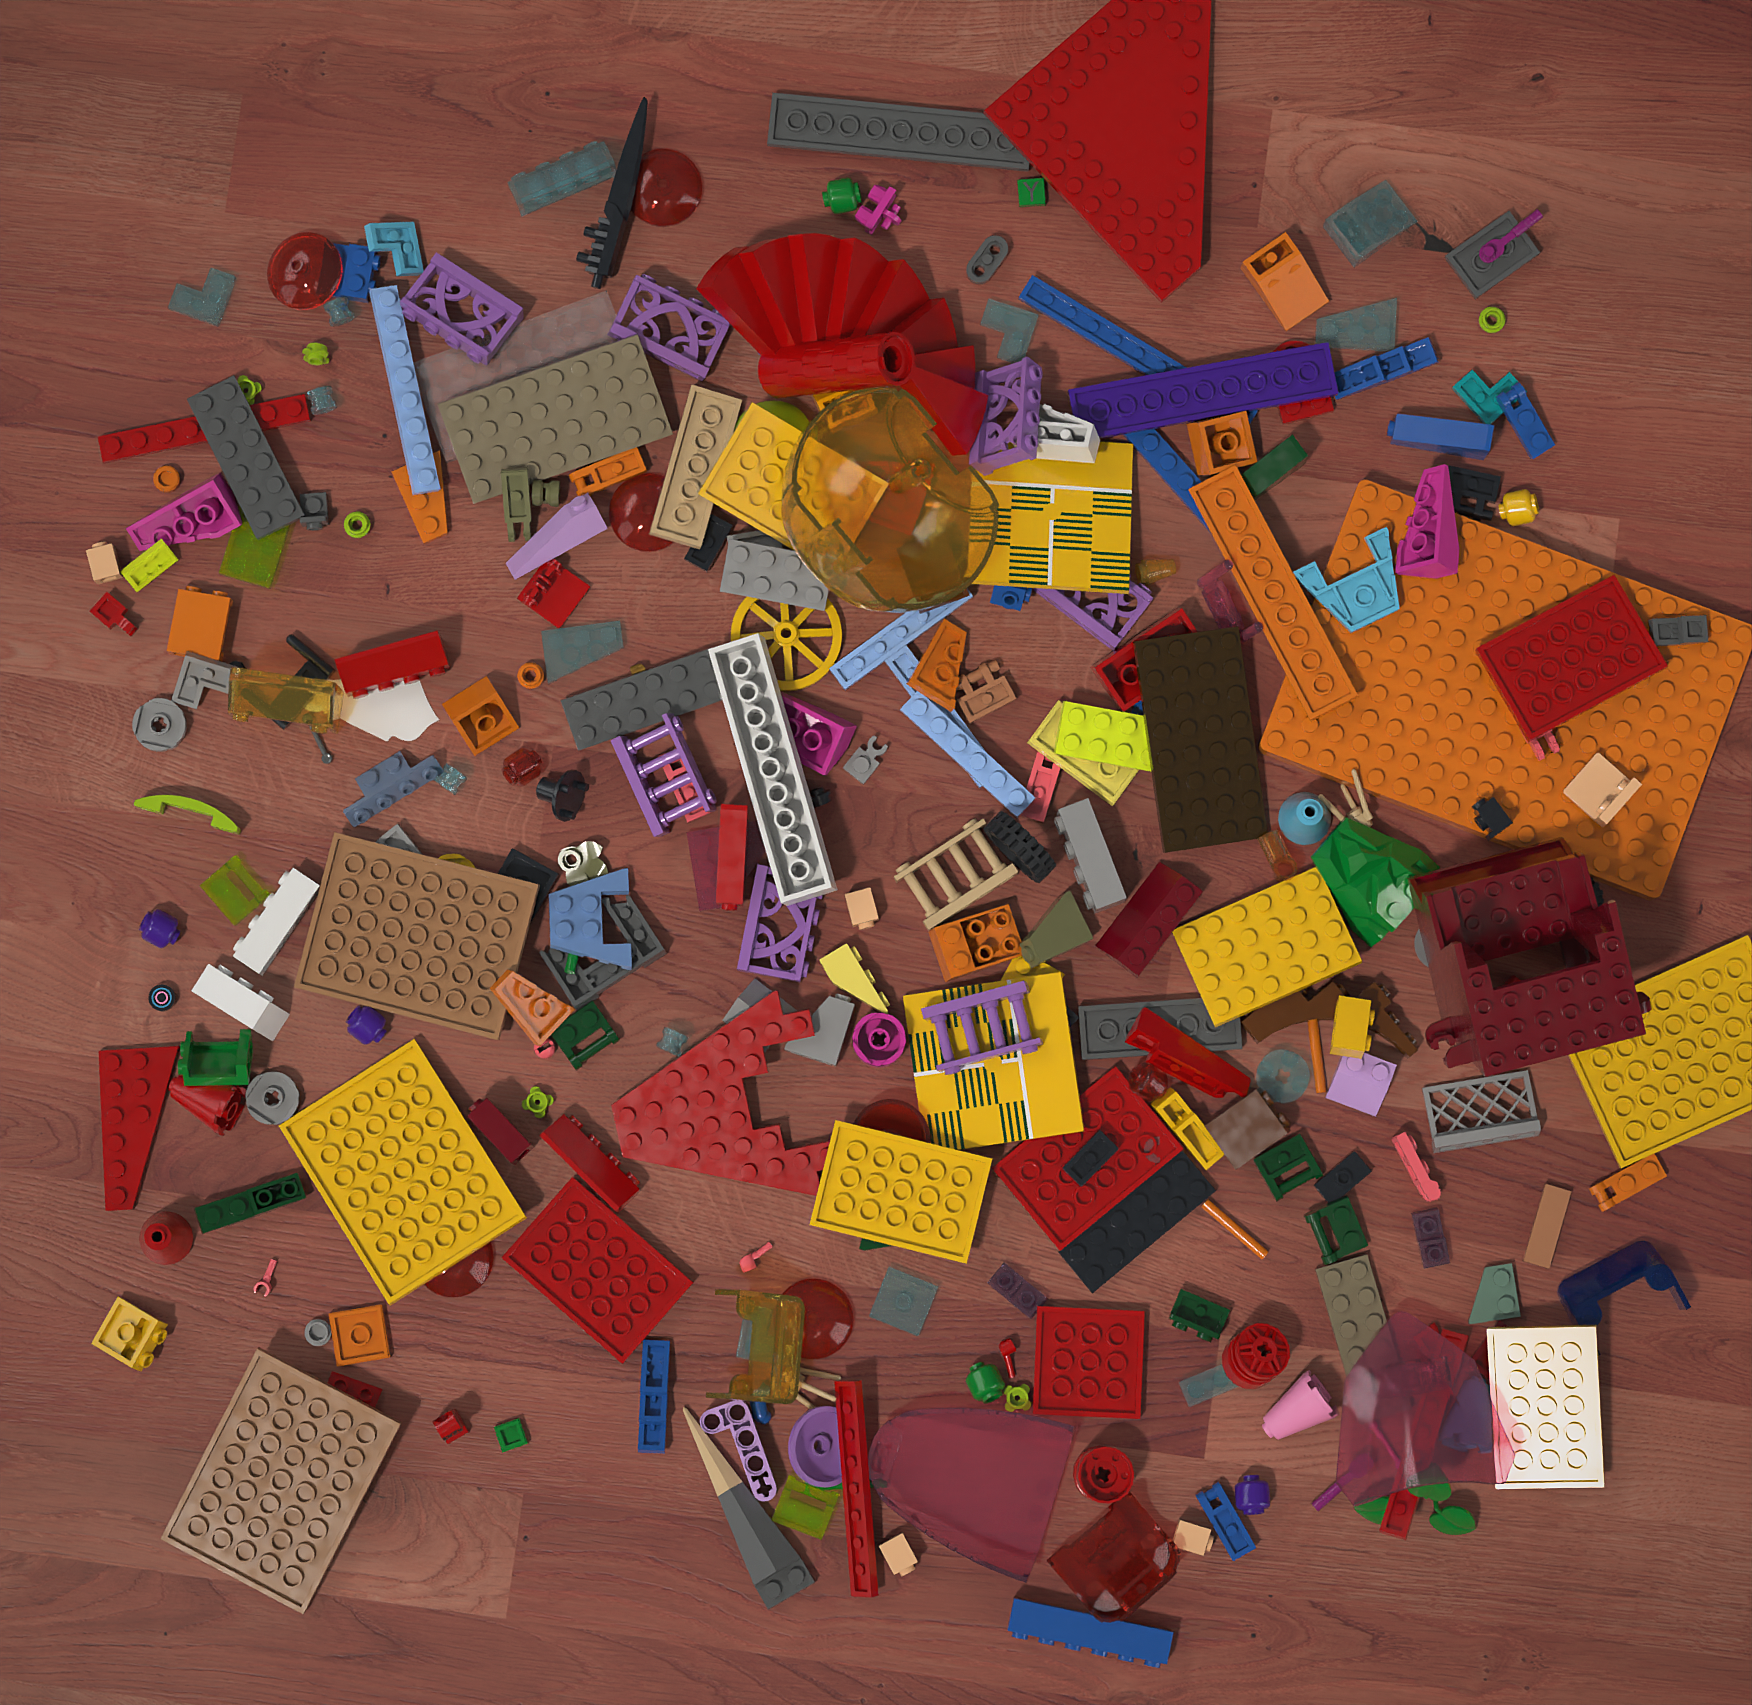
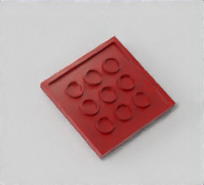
M1037 1306L1032 1414L1140 1419L1145 1311Z

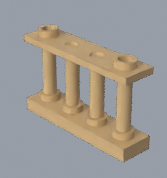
M976 818L963 826L965 831L914 864L911 865L907 862L896 869L898 873L894 876L896 883L905 879L926 911L925 916L927 919L923 921V924L928 932L1018 875V870L1013 863L1009 866L1005 863L1002 864L980 830L986 826L984 819L979 822ZM969 836H972L993 868L992 873L994 875L986 881L983 877L980 878L958 845V843ZM947 850L951 852L971 883L969 886L972 890L964 895L956 891L935 859ZM926 864L949 898L947 900L949 905L941 910L938 906H934L913 874Z

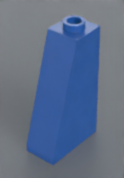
M1397 414L1394 421H1389L1387 436H1391L1390 444L1484 461L1490 452L1494 425Z

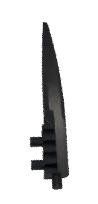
M645 97L641 100L630 128L608 201L605 204L604 213L607 218L599 217L598 223L600 225L598 229L588 226L584 229L583 235L585 237L595 239V243L592 242L591 245L592 253L588 254L579 251L576 257L577 262L588 264L585 271L594 275L591 287L601 289L604 278H612L628 222L638 180L645 137L648 101Z

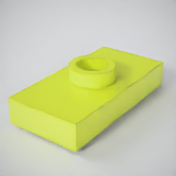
M161 538L120 572L134 590L138 592L177 562L178 558Z

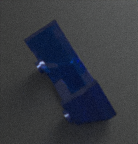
M1647 1241L1632 1243L1562 1280L1557 1287L1558 1298L1573 1325H1598L1602 1320V1310L1597 1301L1642 1277L1645 1278L1647 1284L1653 1290L1664 1291L1669 1289L1679 1310L1691 1308L1672 1270L1654 1246Z

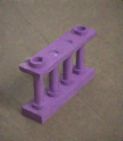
M671 713L662 715L665 725L639 738L632 740L628 739L627 736H619L611 740L654 837H662L670 833L668 826L671 821L702 806L705 812L717 810L714 805L717 802L716 797L710 788L707 789L681 732L684 730L683 724L678 716H674ZM669 734L671 735L676 749L645 764L638 762L635 755L638 749ZM680 758L682 759L687 773L656 788L649 786L646 779L649 773ZM692 782L698 797L668 812L660 811L657 804L660 797Z
M1020 981L921 1008L923 1019L926 1021L931 1020V1023L935 1024L945 1063L936 1065L937 1071H944L945 1075H951L960 1072V1067L1021 1050L1022 1054L1038 1051L1037 1046L1043 1045V1041L1041 1038L1032 1039L1022 1001L1025 999L1024 994L1030 993L1027 982ZM1008 999L1009 1003L1012 1002L1022 1039L1021 1043L1010 1046L1006 1045L997 1011L998 1001ZM982 1006L983 1010L986 1009L996 1046L995 1050L984 1053L980 1052L971 1013H973L972 1008ZM957 1013V1017L961 1018L970 1052L969 1057L958 1060L954 1058L945 1020H947L946 1015Z

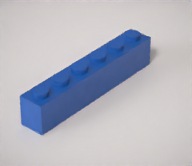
M1014 1597L1007 1630L1012 1632V1637L1027 1640L1028 1635L1039 1637V1643L1054 1646L1055 1641L1065 1643L1064 1648L1080 1651L1081 1646L1092 1649L1091 1654L1107 1657L1108 1652L1118 1654L1119 1660L1134 1662V1658L1145 1660L1144 1665L1160 1668L1161 1663L1167 1664L1173 1637V1631Z

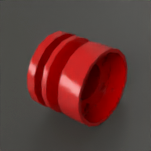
M1256 1323L1246 1327L1225 1346L1222 1354V1366L1226 1376L1235 1385L1244 1389H1257L1265 1386L1287 1367L1290 1359V1346L1286 1337L1278 1328L1266 1323Z
M1098 1445L1086 1449L1078 1456L1074 1463L1072 1476L1075 1487L1084 1497L1098 1503L1109 1504L1121 1500L1128 1494L1133 1485L1134 1470L1132 1462L1125 1453L1113 1447ZM1099 1467L1108 1471L1105 1474L1104 1481L1095 1476L1099 1473Z

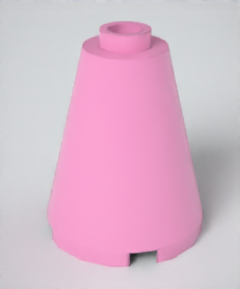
M1308 1370L1302 1374L1263 1417L1265 1423L1262 1424V1427L1270 1438L1275 1437L1279 1440L1331 1420L1339 1415V1411L1336 1405L1331 1408L1328 1402H1330L1332 1397L1315 1375L1311 1376V1371Z

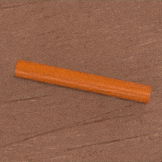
M1313 1019L1309 1020L1307 1024L1316 1094L1326 1093L1327 1089L1318 1020Z
M1209 1199L1201 1206L1260 1259H1263L1268 1254V1250Z

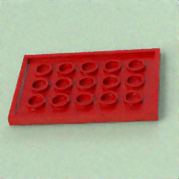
M1615 575L1475 649L1476 654L1527 742L1538 738L1668 667Z
M1116 1066L1079 1096L1084 1132L1025 1140L992 1167V1170L1059 1251L1184 1149ZM1101 1130L1119 1149L1080 1187L1062 1168Z
M574 1177L565 1184L501 1257L622 1364L693 1284L688 1277Z

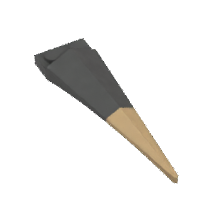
M683 1407L684 1415L752 1582L767 1609L770 1610L811 1586L815 1581L802 1558L688 1409Z

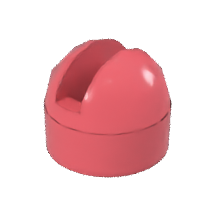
M547 1038L541 1046L534 1045L535 1054L542 1059L552 1057L556 1050L555 1044L550 1038ZM549 1042L551 1047L539 1053L538 1048Z

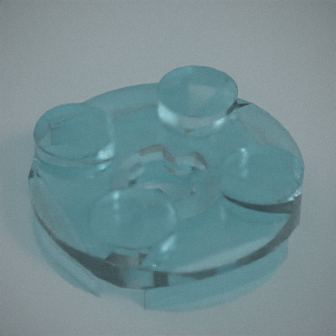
M1280 1049L1272 1051L1257 1066V1087H1260L1263 1091L1266 1089L1272 1095L1275 1102H1292L1302 1096L1308 1086L1310 1072L1307 1063L1301 1056L1289 1050ZM1282 1069L1283 1072L1290 1073V1077L1287 1078L1288 1083L1283 1084L1282 1081H1276L1277 1070Z

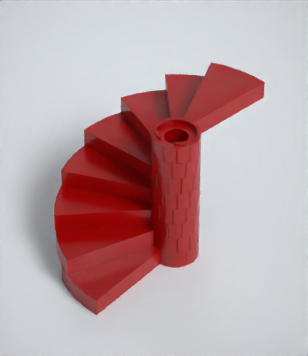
M804 233L772 238L751 246L733 248L710 267L696 289L761 355L758 363V377L760 384H762L761 386L768 395L773 398H787L900 386L952 456L968 454L980 430L988 400L987 394L974 390V345L958 347L953 320L945 298L930 299L921 281L904 259L888 261L873 247L855 237L840 239L826 234Z

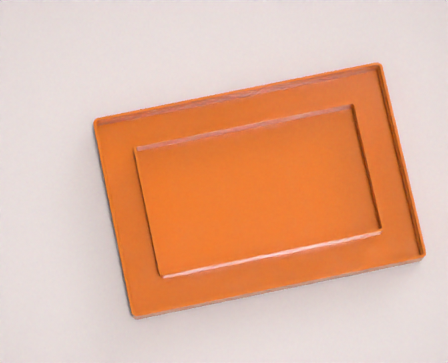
M1369 480L1360 481L1352 496L1324 570L1323 578L1327 586L1376 563L1364 538L1387 527L1400 609L1350 633L1314 597L1311 608L1355 688L1358 698L1311 722L1285 674L1258 745L1259 752L1356 790L1351 773L1352 769H1355L1364 793L1486 839L1485 837L1489 833L1487 830L1482 831L1475 823L1474 818L1476 815L1473 813L1474 809L1472 806L1484 797L1487 801L1494 797L1513 823L1490 841L1515 850L1563 837L1573 854L1578 851L1584 854L1589 875L1593 880L1648 901L1659 897L1663 891L1751 653L1752 625L1455 513L1459 543L1458 573L1437 579L1399 575L1395 573L1397 548L1400 540L1405 539L1409 527L1405 524L1408 516L1412 517L1416 506L1414 497ZM1612 575L1616 576L1648 633V620L1706 615L1709 642L1657 646L1668 665L1666 669L1554 728L1551 733L1559 745V752L1554 754L1550 750L1544 736L1537 739L1545 756L1540 761L1536 758L1530 744H1527L1518 724L1475 652L1477 647ZM1596 753H1600L1629 780L1636 778L1642 784L1604 827L1596 823L1563 793V790Z

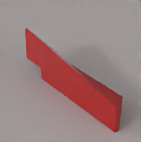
M1142 1008L1125 1039V1043L1149 1052L1146 1063L1214 1098H1224L1226 1092H1234L1241 1097L1247 1096L1251 1082L1250 1077L1148 1008Z

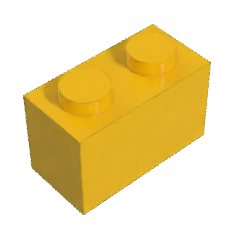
M1339 995L1336 1002L1330 1054L1362 1059L1364 1052L1370 1050L1371 1035H1367L1368 1025H1373L1375 1010L1370 1009L1371 1000Z

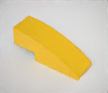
M1170 1087L1150 1104L1205 1170L1225 1155L1205 1128V1125L1174 1089Z

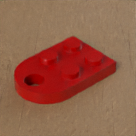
M1288 341L1279 345L1273 352L1310 345L1302 341ZM1331 397L1277 406L1282 425L1334 412Z

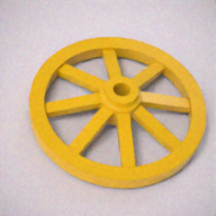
M746 597L734 615L731 626V642L757 634H740L742 622L749 609L772 627L773 631L759 632V634L765 637V640H774L773 644L768 648L770 658L775 655L780 647L783 648L785 681L777 680L780 691H796L807 688L817 683L830 671L829 668L835 664L840 653L842 629L837 611L828 598L825 612L830 619L832 628L798 629L815 609L805 607L791 622L789 621L788 604L780 603L781 622H778L755 603L759 599ZM789 630L791 632L790 637H782V631ZM833 637L831 649L825 661L823 662L799 638ZM795 647L818 669L804 678L793 680L791 648Z

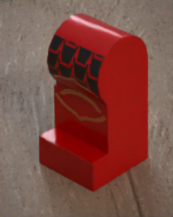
M452 1409L432 1421L439 1435L447 1444L469 1432L456 1409Z

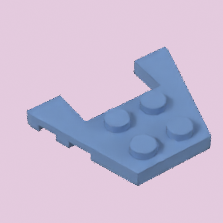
M628 868L549 894L550 948L581 957L587 956L605 964L611 963L622 966V969L632 970L631 944H603L601 895H629Z

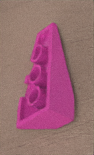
M1444 464L1424 469L1414 497L1416 506L1412 517L1408 516L1405 524L1409 526L1405 539L1400 540L1397 548L1395 573L1399 575L1437 579L1458 573V535L1449 468Z
M219 472L131 524L126 530L139 551L149 549L161 538L167 546L182 542H195L196 540L206 538H218L241 526L242 521L235 495L222 473Z
M781 692L801 763L822 775H827L847 750L857 725Z

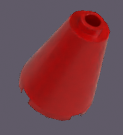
M183 1075L175 1076L169 1085L172 1099L214 1133L221 1136L225 1135L224 1130L230 1132L233 1129L244 1108V1105L240 1104L242 1096L246 1098V1089L240 1085L184 1086Z
M169 1211L159 1212L149 1217L143 1224L139 1236L140 1246L145 1256L154 1263L172 1265L183 1260L190 1252L193 1242V1231L190 1224L181 1215ZM160 1234H162V1239H161V1241H159V1235H160Z

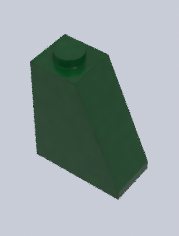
M1291 435L1241 474L1253 499H1258L1304 466L1308 455L1296 438Z

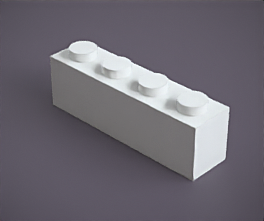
M294 868L282 875L278 882L281 885L275 894L271 893L263 904L266 907L260 916L256 915L248 926L251 930L245 938L241 937L233 948L235 951L233 957L262 976L319 893L320 885Z

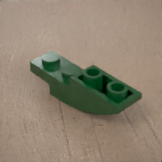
M295 1173L196 1207L194 1211L201 1232L205 1234L305 1199L306 1196L299 1175Z

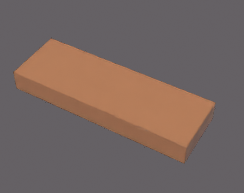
M1544 1184L1523 1257L1524 1262L1547 1269L1550 1268L1571 1191Z

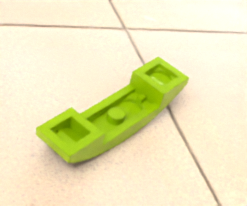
M155 795L143 797L134 802V806L139 809L162 815L165 806L169 805L213 817L211 822L213 828L238 835L241 832V829L225 814L206 803L192 798L175 795Z

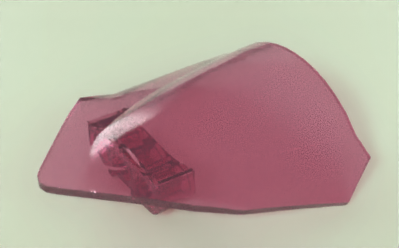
M1404 1311L1395 1313L1368 1346L1344 1381L1335 1483L1353 1506L1369 1503L1402 1490L1444 1483H1506L1516 1455L1475 1360L1411 1314Z

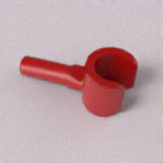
M1008 1338L1000 1342L999 1350L1004 1357L1008 1376L1013 1378L1015 1377V1372L1010 1354L1017 1350L1012 1340Z

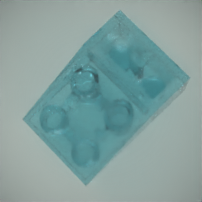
M1385 180L1325 219L1323 228L1355 268L1417 223V220L1387 180Z

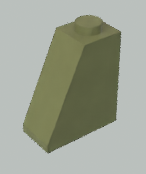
M1068 891L1055 899L1019 945L1024 960L1033 968L1078 948L1094 938L1071 891Z

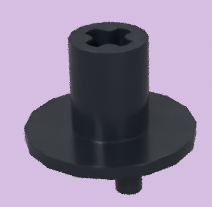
M572 769L566 771L559 780L549 777L540 779L536 788V795L538 799L552 803V811L555 818L566 822L576 818V814L584 800L585 791L589 790V784L585 783L581 772Z

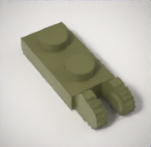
M528 468L501 469L505 523H507L508 541L515 542L516 530L514 529V523L518 522L524 523L523 536L525 541H529L531 539L530 522L532 521Z

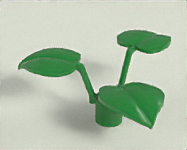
M1430 1462L1429 1468L1408 1478L1406 1488L1411 1494L1433 1500L1434 1510L1437 1513L1430 1515L1429 1521L1436 1530L1449 1535H1462L1470 1533L1477 1528L1474 1516L1465 1508L1459 1506L1440 1508L1438 1501L1448 1499L1451 1496L1452 1489L1447 1477L1436 1463ZM1375 1496L1356 1503L1354 1509L1365 1519L1381 1525L1389 1497Z

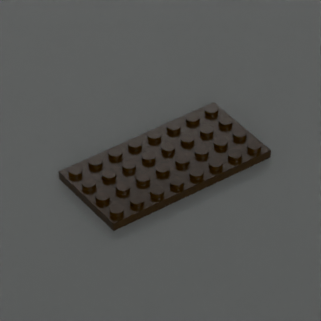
M1239 627L1133 641L1163 853L1268 837Z

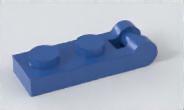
M1519 382L1511 386V390L1507 393L1502 392L1496 396L1499 406L1530 459L1538 457L1555 446L1528 399L1524 387ZM1517 399L1519 405L1513 408L1511 402Z
M1219 1482L1211 1485L1212 1488L1204 1493L1201 1491L1195 1494L1230 1558L1234 1561L1254 1550L1256 1546ZM1218 1497L1221 1505L1212 1509L1209 1502Z

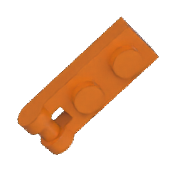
M636 447L569 474V478L577 487V497L586 493L591 496L594 493L647 472V469ZM592 475L594 483L587 486L584 478Z
M1654 1153L1589 1188L1592 1196H1596L1600 1203L1598 1207L1603 1212L1667 1177ZM1609 1186L1615 1194L1611 1198L1608 1197L1604 1190Z

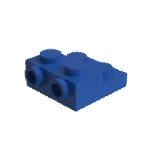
M324 242L316 294L369 303V291L376 288V281L373 280L374 270H379L381 256L377 255V251L369 252L368 246L349 244L348 246Z

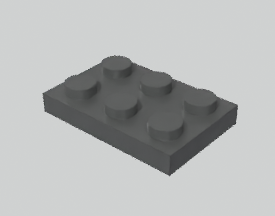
M1510 211L1503 214L1444 257L1475 300L1540 254V251L1524 232L1518 238L1515 237L1505 245L1503 254L1494 262L1484 263L1479 257L1481 247L1492 239L1500 240L1518 224Z

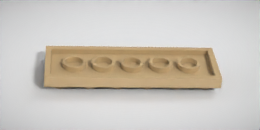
M691 385L649 535L696 549L701 548L713 502L702 497L698 492L733 434L742 403L741 399Z

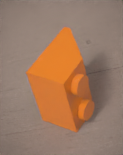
M1247 411L1186 423L1198 475L1219 473L1234 465L1238 468L1257 463Z
M487 676L442 704L474 756L519 729V726Z

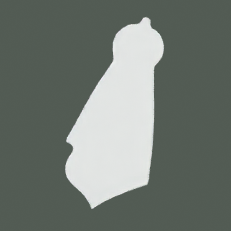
M327 679L325 684L305 706V708L312 711L327 710L349 724L385 741H388L391 736L404 741L415 740L428 726L439 720L426 698L420 681L407 685L404 684V681L394 684L393 689L379 692V689L368 691V696L353 699V696L348 697L345 693L341 679Z

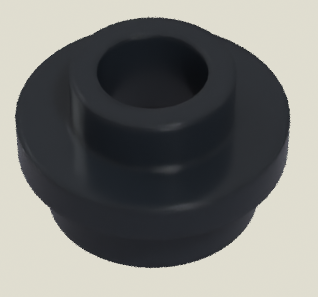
M821 786L809 791L814 808L832 801L830 789L825 790Z

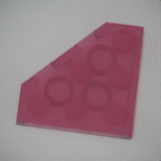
M757 821L748 822L745 880L766 852ZM720 827L686 832L700 912L721 908V905H716Z

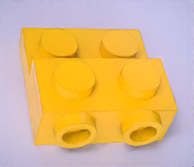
M117 1297L91 1344L127 1366L142 1372L143 1368L149 1367L153 1362L154 1355L152 1352L156 1345L163 1343L166 1339L167 1331L165 1329L168 1324L125 1299Z

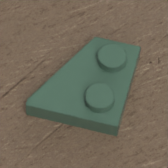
M1512 1263L1484 1267L1473 1308L1468 1318V1324L1521 1317Z

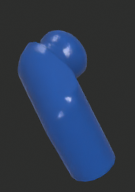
M764 1382L750 1400L752 1417L761 1424H767L771 1420L772 1415L767 1410L766 1400L774 1391Z

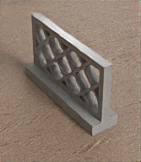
M1528 1070L1422 1088L1432 1138L1433 1153L1539 1136L1541 1132ZM1523 1078L1525 1089L1520 1096L1507 1088L1511 1080ZM1502 1081H1507L1504 1085L1499 1083ZM1492 1083L1501 1089L1494 1100L1480 1092L1485 1084ZM1478 1085H1480V1087L1478 1088V1090L1475 1089L1474 1087H1472V1086H1478ZM1460 1088H1467L1474 1093L1467 1105L1454 1097ZM1448 1090H1454L1452 1094L1447 1092ZM1440 1092L1448 1097L1441 1109L1431 1103L1430 1093ZM1503 1092L1516 1099V1102L1509 1111L1496 1103ZM1525 1093L1527 1096V1101L1523 1099ZM1477 1096L1490 1104L1483 1116L1470 1108ZM1451 1100L1464 1108L1457 1120L1444 1112V1109ZM1519 1102L1529 1108L1531 1118L1520 1119L1512 1114ZM1493 1106L1506 1115L1501 1123L1494 1124L1485 1118ZM1432 1110H1434L1435 1112L1438 1113V1114L1435 1116V1118H1434V1116H1433V1111H1432ZM1466 1111L1480 1119L1475 1127L1467 1128L1459 1122ZM1440 1115L1453 1123L1448 1132L1437 1133L1435 1122ZM1509 1117L1514 1120L1506 1122ZM1482 1122H1484V1123L1487 1124V1125H1484V1126H1480V1124H1481ZM1457 1126L1460 1130H1454V1128Z

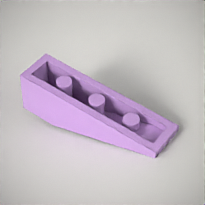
M586 493L575 497L570 503L564 505L506 562L514 579L523 576L608 529L589 494Z

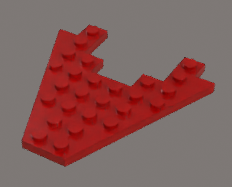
M774 990L615 1101L611 1107L622 1157L817 1196L820 1184L818 1171L824 1168L830 1140L786 1149L780 1123L754 1128L743 1081L745 1077L768 1073L763 1046L815 1036L810 1008L783 1014L779 991Z

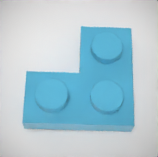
M414 222L369 223L364 226L369 252L392 251L396 276H419L424 272Z

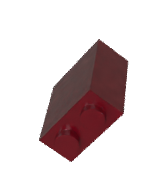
M479 1098L469 1107L471 1113L467 1117L511 1164L516 1165L534 1148L528 1139L490 1099L486 1098L483 1101Z

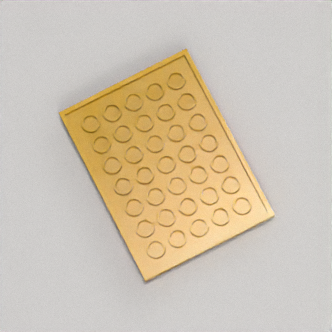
M1748 935L1635 985L1636 992H1644L1650 998L1652 1005L1651 1011L1642 1014L1646 1030L1645 1035L1568 1055L1619 1168L1630 1165L1752 1110V942Z
M415 1039L279 1125L390 1306L527 1218Z

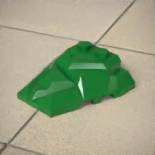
M1344 817L1310 857L1334 895L1338 908H1341L1345 915L1346 923L1350 930L1369 947H1373L1381 941L1388 932L1396 930L1414 909L1407 878L1440 869L1421 849L1401 842L1347 817Z

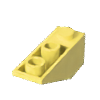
M846 943L819 960L833 985L878 1012L888 1014L886 1007L890 1006L883 992L877 994L872 985L876 981L869 969L863 971L858 962L862 958L855 946L849 948Z

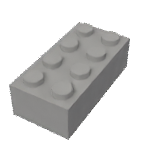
M729 539L720 592L825 611L835 558Z
M1089 798L1058 809L1054 823L1058 834H1064L1067 841L1064 842L1065 845L1063 846L1068 859H1074L1076 867H1074L1073 873L1078 885L1082 883L1086 892H1083L1082 896L1087 909L1092 908L1094 914L1124 903L1127 897Z

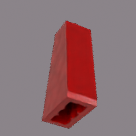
M721 804L716 905H721V910L737 911V906H743L749 821L748 805Z

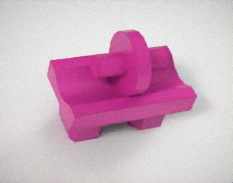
M874 184L868 194V199L878 204L873 212L862 205L855 215V219L865 226V232L871 236L882 218L885 219L881 227L885 230L889 228L891 223L899 225L902 221L897 216L901 207L894 204L891 210H888L896 197V190L889 186L888 189Z

